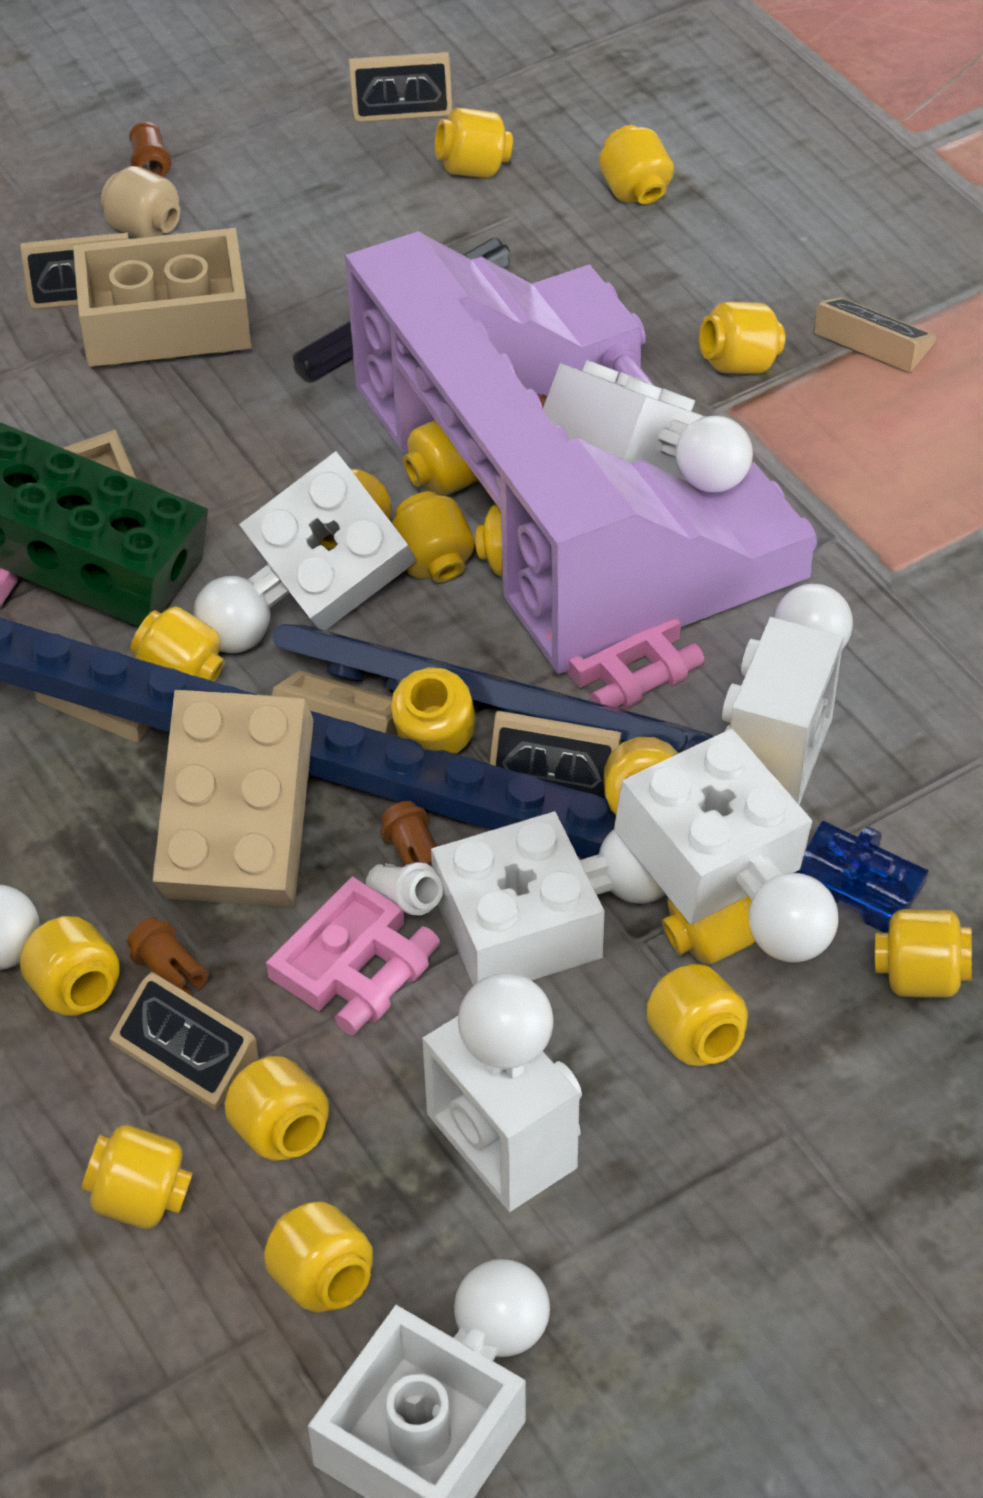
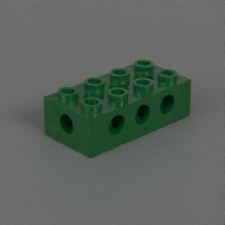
M0 422V568L138 627L152 611L156 610L162 613L202 561L208 508Z

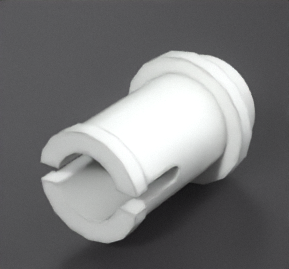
M413 862L405 867H398L385 863V866L378 864L370 870L366 878L367 886L396 903L402 911L410 915L421 916L429 913L438 905L443 895L441 878L435 869L426 863Z

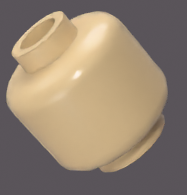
M129 166L113 174L106 181L102 190L101 205L107 223L121 233L128 232V236L134 239L161 236L164 233H169L176 227L180 219L181 211L176 186L168 179L142 167Z

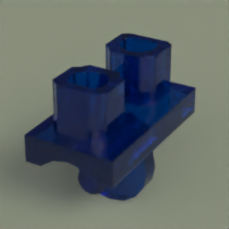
M822 820L805 849L800 870L794 873L808 875L817 879L830 891L836 903L840 900L861 910L865 924L883 933L889 932V923L892 915L898 910L911 907L927 882L929 870L879 847L882 833L867 826L857 837Z

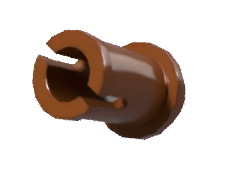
M140 122L134 125L129 134L133 148L130 159L131 166L142 167L165 177L171 167V157L167 149L163 147L159 127L151 122Z
M402 801L389 807L381 816L382 827L380 835L382 839L394 846L404 867L413 862L426 863L431 866V849L438 846L427 827L429 824L428 813L424 808L417 807L412 801Z
M151 917L139 923L131 931L127 939V945L131 949V960L137 965H146L153 973L193 997L192 992L185 986L186 980L180 973L200 991L208 980L209 971L202 964L200 965L175 938L176 928L170 922H160L156 917Z

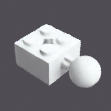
M588 360L585 361L583 370L562 363L559 364L544 404L543 412L554 426L560 425L563 427L569 441L579 438L629 463L643 460L705 492L713 493L729 490L739 484L747 475L753 458L752 444L746 431L734 420L717 415L705 417L695 413L692 409L696 400L664 388H659L652 385V383L620 372L618 376V371Z
M335 451L239 524L268 562V565L249 579L239 576H224L208 583L195 600L193 616L218 632L221 642L220 652L240 653L251 649L261 641L269 627L270 608L289 593L293 595L318 629L327 630L417 562V559L407 542L337 451ZM332 534L338 545L328 551L320 544V541L327 535Z
M805 584L788 592L779 602L774 617L769 618L761 639L751 638L749 640L741 665V675L745 676L742 685L731 684L722 711V721L731 723V725L726 727L725 731L733 728L798 804L801 802L832 721L841 653L851 637L853 628L852 612L847 601L836 590L821 584Z
M733 728L622 780L614 831L690 924L749 896L752 899L749 909L750 930L759 947L768 955L785 962L807 961L821 954L834 939L838 927V909L832 894L817 879L808 875L794 873L800 870L812 819Z
M555 811L431 849L432 867L441 878L443 885V895L437 906L473 986L480 980L494 974L513 973L530 980H535L603 958L605 911L597 897L598 894L611 891L624 901L638 904L654 902L666 895L614 829L604 839L598 855L579 860Z
M499 973L477 982L465 995L459 1009V1015L423 1037L427 1115L510 1213L577 1169L578 1136L581 1133L579 1126V1099L582 1096V1092L571 1070L561 1061L553 1063L543 1052L550 1040L553 1029V1012L545 993L536 983L526 977L513 973Z
M507 1259L491 1260L475 1267L462 1280L456 1293L454 1314L459 1331L454 1338L395 1305L309 1423L308 1431L314 1466L365 1498H474L526 1421V1380L493 1362L495 1357H510L523 1353L531 1348L545 1331L549 1320L550 1302L547 1290L538 1275L526 1265Z

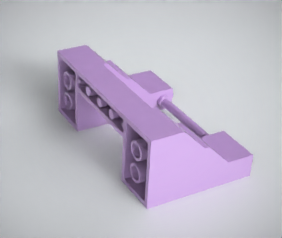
M419 231L345 255L357 389L402 453L408 451L407 441L413 429L436 420L501 510L503 597L557 674L569 670V660L581 656L583 659H586L624 639L658 625L678 619L681 622V627L811 577L813 551L817 547L815 531L811 523L805 517H799L785 500L780 486L775 481H770L755 462L751 463L747 475L735 487L723 492H705L643 460L629 463L579 438L569 441L563 427L560 425L554 426L543 412L542 404L537 394L548 396L560 363L583 370L585 361L588 360L618 371V376L620 372L652 383L640 368L641 345L645 343V330L640 318L635 313H630L618 299L612 284L604 282L590 264L531 284L483 257L471 260ZM551 631L552 642L546 637V634Z

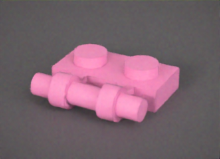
M674 619L635 634L586 659H583L581 656L569 660V670L566 673L579 688L601 679L606 686L591 693L590 700L616 708L622 705L625 709H628L642 702L643 694L665 683L672 687L686 680L688 672L703 665L705 659L702 650L696 643H692L679 650L671 644L680 639L681 622L678 619ZM552 631L546 634V637H547L551 642H552ZM644 656L651 662V664L633 673L626 667V665Z
M352 876L266 962L267 974L270 980L319 1012L336 994L347 1000L348 1003L336 1014L335 1022L345 1033L353 1036L367 1021L376 1022L391 1006L389 998L406 981L414 982L423 974L429 966L428 957L440 946V940L431 929L423 926L409 940L397 933L404 925V911L396 903ZM376 954L387 963L369 979L358 971Z

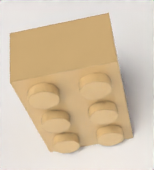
M236 228L73 245L78 311L88 367L252 349Z
M188 690L174 691L152 881L166 899L295 907L314 722L305 698Z

